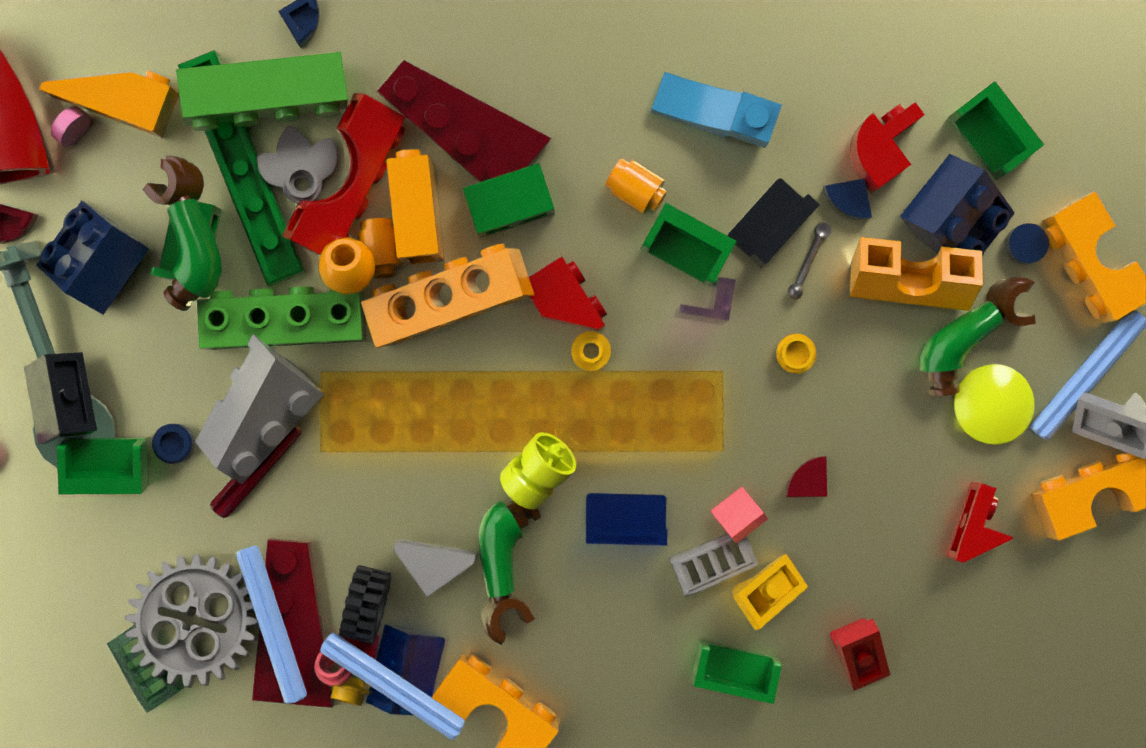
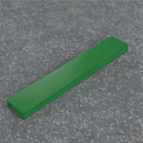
M213 50L178 64V67L183 69L221 65L222 63L218 53ZM234 122L218 123V128L205 131L267 286L271 287L305 273L306 270L295 243L282 236L287 223L271 184H268L259 172L257 156L259 154L248 127L235 126Z

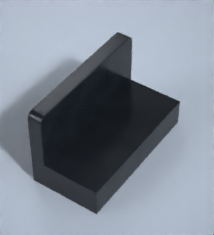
M779 178L727 236L736 240L735 245L762 268L820 204L809 194L803 198L783 179Z
M83 352L45 354L25 366L24 372L38 444H47L59 437L86 435L97 431Z

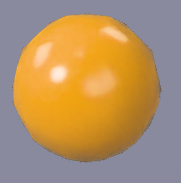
M350 237L336 239L325 246L319 257V276L332 291L343 295L358 293L369 285L374 276V255L361 241Z

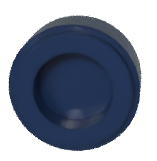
M1032 223L1022 224L1009 232L1005 243L1006 251L1015 262L1031 264L1041 260L1046 255L1049 248V239L1040 226Z
M166 424L160 427L154 434L152 448L157 458L169 464L181 463L193 454L195 438L191 430L184 425Z

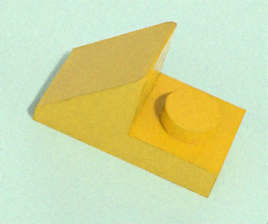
M784 554L775 558L753 578L736 584L733 587V597L756 631L761 629L806 590L808 586L788 555Z

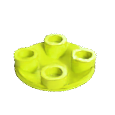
M984 365L968 372L960 382V392L955 394L954 410L959 428L970 437L986 444H1003L1016 439L1027 429L1034 413V396L1029 383L1019 372L1004 365Z

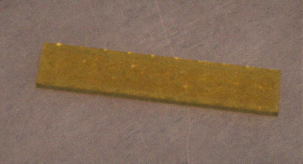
M723 371L320 372V391L324 394L320 399V452H522L526 444L537 433L541 432L549 433L559 438L567 445L571 452L724 451Z

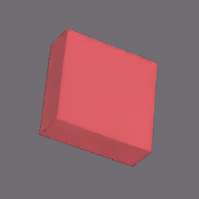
M740 487L711 510L713 516L736 544L768 520L764 512L743 487Z

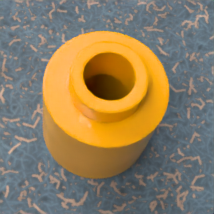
M623 158L615 165L605 183V186L612 190L611 194L643 215L649 209L655 212L667 194V191L662 188L665 183L664 179L632 160L629 163Z
M372 218L360 222L361 231L357 233L358 241L363 242L369 248L375 259V272L372 279L394 276V270L401 268L402 263L397 258L392 219Z

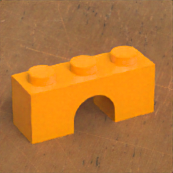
M1096 192L1083 196L1042 220L1046 227L1044 231L1048 236L1049 244L1055 250H1060L1067 262L1064 265L1066 273L1075 284H1080L1087 296L1085 299L1086 306L1096 319H1101L1103 323L1117 321L1146 303V275L1137 261L1125 264L1116 270H1111L1103 266L1097 258L1096 244L1099 238L1105 232L1116 227Z
M860 237L851 261L850 297L970 311L983 286L982 251L941 246L938 255L933 259L913 262L901 257L900 241Z
M1121 451L1115 454L1117 461L1103 466L1101 461L1093 462L1078 468L1079 475L1065 480L1064 475H1059L1040 482L1042 489L1030 494L1047 538L1060 541L1097 527L1092 515L1091 505L1095 495L1105 488L1110 489L1116 495L1121 510L1137 512L1145 509L1146 459Z
M462 653L436 688L431 698L463 718L464 721L478 706L489 704L500 708L507 718L508 726L498 739L497 748H547L559 732V723L554 721L557 715L541 702H537L534 706L522 697L524 694L523 689L510 679L504 678L501 682L489 673L492 669L491 666L477 655L472 654L468 658Z

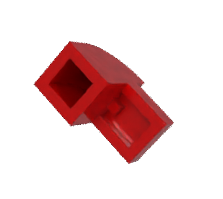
M916 102L906 109L900 103L881 117L885 123L884 125L872 113L862 122L852 137L850 144L851 163L859 178H865L866 187L871 194L911 165L893 139L925 115Z

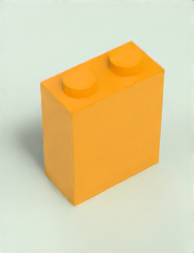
M409 149L396 152V158L386 159L397 258L405 266L445 261L435 167L428 154L421 155V150Z

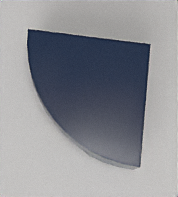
M296 0L278 11L300 48L312 39L318 28L320 8L317 0Z
M865 178L825 185L823 187L828 201L841 213L858 220L872 218Z

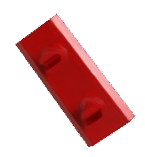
M0 50L1 185L50 174V168L34 112L20 81Z

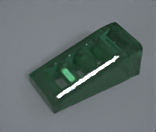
M135 624L108 642L107 645L138 702L147 714L184 689L185 686L181 677L175 685L168 684V671L159 679L153 676L146 680L143 679L141 673L148 668H143L140 665L135 667L131 661L140 654L136 655L131 653V651L126 653L123 649V646L134 640L126 637L125 633L135 629ZM163 679L166 686L153 694L149 687Z

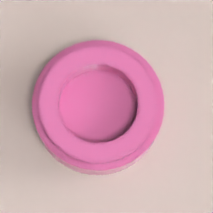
M78 106L69 107L62 111L53 122L51 136L64 147L72 146L88 131L91 117Z

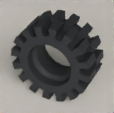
M361 565L357 566L345 600V609L342 613L343 619L340 624V637L369 644L374 643L381 626V619H383L384 608L388 599L387 595L391 582L390 572Z

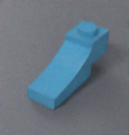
M664 72L651 113L724 138L728 135L766 148L782 104L744 91L740 93L721 89Z

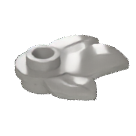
M287 126L278 139L276 154L263 153L257 156L258 169L263 179L268 184L282 188L285 196L290 201L298 204L299 200L314 201L321 193L322 181L335 170L337 164L336 145L332 138H326L311 146L310 142L301 132L292 126ZM304 178L308 180L310 187L308 190L301 192L294 187V183L296 180Z

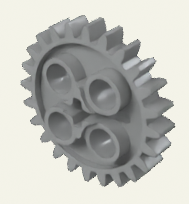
M199 554L194 555L191 565H188L184 557L178 556L177 568L174 569L165 561L162 562L164 574L158 576L149 571L147 574L152 584L149 587L142 584L136 585L137 589L143 594L141 600L129 599L128 601L132 606L138 608L137 614L125 616V620L136 624L135 629L125 633L126 637L139 640L130 650L131 653L136 655L146 654L139 664L143 668L156 664L152 676L155 678H161L168 671L167 683L175 685L180 676H182L184 686L191 688L195 677L198 676L203 686H209L210 673H213L218 679L224 680V666L227 665L238 670V664L234 659L236 655L250 656L249 652L243 647L244 642H257V638L248 632L249 627L258 626L259 623L257 619L249 615V613L254 612L252 602L246 601L250 597L247 587L239 588L244 582L243 575L239 573L230 578L233 566L229 563L223 565L218 571V559L211 556L205 566ZM183 585L188 586L190 590L188 600L182 605H174L172 602L174 590ZM226 597L229 603L226 613L219 617H213L210 613L211 603L216 598ZM166 608L190 617L196 614L207 622L226 626L227 632L219 633L199 625H192L190 627L179 619L160 615L159 610ZM173 624L176 629L175 638L169 644L161 645L158 639L159 631L165 625ZM210 635L214 638L215 647L209 655L201 657L196 650L197 643L202 637Z

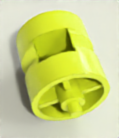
M537 433L523 448L522 454L513 458L502 470L500 482L507 495L518 505L527 509H538L553 494L554 488L563 484L576 470V460L571 450L559 438L549 433Z

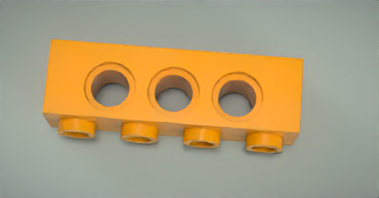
M504 243L497 244L481 250L482 258L468 262L467 257H462L445 263L446 271L432 275L431 270L423 271L409 276V284L396 289L393 283L372 290L373 297L361 301V305L375 348L389 347L533 296L534 292L520 250L505 248ZM482 270L489 277V286L485 292H481L476 284L477 275ZM445 284L452 290V299L448 305H445L440 298V290ZM409 297L416 306L415 314L411 318L406 315L404 310V304Z

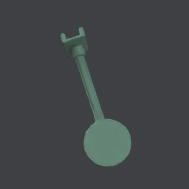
M31 241L6 247V251L0 252V271L3 274L7 287L12 289L37 359L45 354H55L30 287L29 280H31V277L26 267V263L40 257L41 250L38 242ZM91 395L97 431L86 435L59 437L47 444H38L35 426L33 427L36 447L43 458L56 468L57 446L65 438H115L114 418L106 405Z

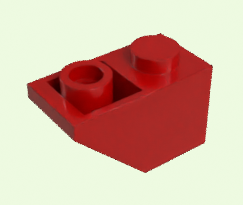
M561 256L529 277L534 295L529 298L543 319L595 331L605 327L602 318L607 313L595 294L590 298L585 294L580 284L586 280L574 261L566 264Z

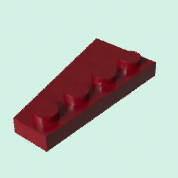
M405 60L400 63L376 91L478 182L527 167L551 139L547 135Z
M270 538L267 541L265 567L307 692L304 699L291 704L333 708L334 700L330 698L332 694L331 687L318 679L314 669L316 658L321 652L320 649L324 640L322 618L319 613L317 600L318 591L311 544L305 541ZM259 626L252 700L285 703Z

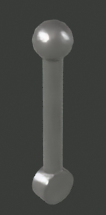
M823 222L815 227L814 233L816 237L795 283L790 285L787 290L788 296L791 299H799L803 294L802 285L823 239L831 234V227L827 223Z

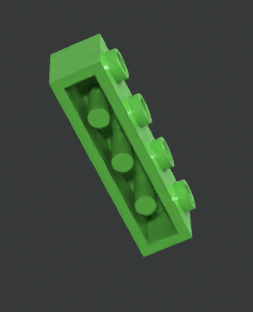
M341 52L176 69L182 118L185 126H193L195 131L213 130L218 128V123L234 122L235 126L241 127L258 124L259 119L275 117L277 122H289L298 120L300 114L315 112L317 117H333L339 115L340 110L347 108L348 98Z
M313 287L289 288V295H274L273 289L249 290V297L234 298L233 291H214L209 299L197 300L199 348L206 350L250 348L247 344L252 334L270 347L367 342L366 318L361 305V301L365 300V296L360 291L354 294L343 295L332 291L330 288V293H314Z

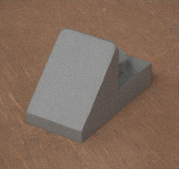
M1084 392L1078 399L1072 433L1146 459V403L1137 393H1134L1123 406Z

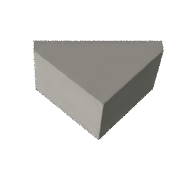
M398 539L394 545L395 553L427 597L473 565L477 560L478 552L403 539Z

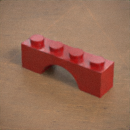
M354 93L336 127L345 140L350 155V167L346 180L335 193L327 198L316 201L299 200L282 236L318 255H321L325 246L334 240L351 237L348 231L354 219L359 220L364 214L369 202L366 195L372 184H377L385 173L387 164L384 160L390 148H396L404 135L405 128L402 127V124L406 117L364 93Z

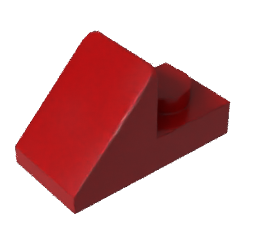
M971 481L946 557L964 563L1014 538L984 527L986 520H991L996 511L998 498L994 497L997 488Z
M862 618L830 633L831 640L854 691L891 675L881 635L873 619L867 621L865 618Z

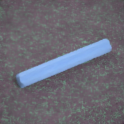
M1134 310L1125 315L1032 422L1030 428L1037 436L1044 440L1050 439L1077 408L1078 399L1084 392L1090 393L1146 328V318L1141 313Z
M251 546L239 550L236 554L284 702L286 704L298 702L306 697L307 692L258 546Z
M331 633L322 644L320 649L322 654L447 738L454 740L461 732L465 723L463 718L336 633Z

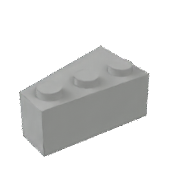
M252 334L247 344L250 347V351L241 368L235 367L230 375L233 383L224 400H217L195 441L216 469L240 484L246 481L324 396L302 370L254 334Z

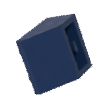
M949 154L901 214L900 218L916 238L937 254L941 246L982 251L983 257L986 249L997 235L1006 228L1015 212L984 169Z
M81 200L78 206L66 215L63 227L55 239L43 248L40 260L36 266L65 294L104 315L149 248L131 233Z

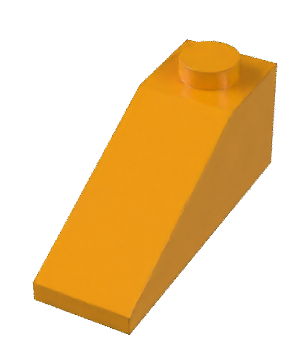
M147 71L145 77L128 72L44 81L39 90L55 99L163 138L179 97V93L169 86L170 79L151 71Z

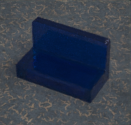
M587 494L586 544L667 546L668 529L666 528L665 495Z
M385 624L376 661L432 697L445 638L438 635L417 634L397 625ZM370 686L366 703L389 714L413 715Z

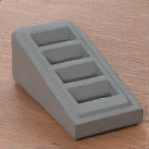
M729 534L669 557L684 596L687 597L758 566L747 536L737 543L744 559L743 562L738 564L729 546V543L733 542ZM719 547L722 548L729 565L728 568L723 570L714 551ZM706 553L714 570V574L707 576L700 556ZM690 560L693 561L700 578L692 582L685 562Z

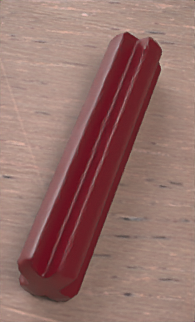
M296 425L243 484L231 479L211 501L210 508L222 518L229 517L301 435L302 430Z

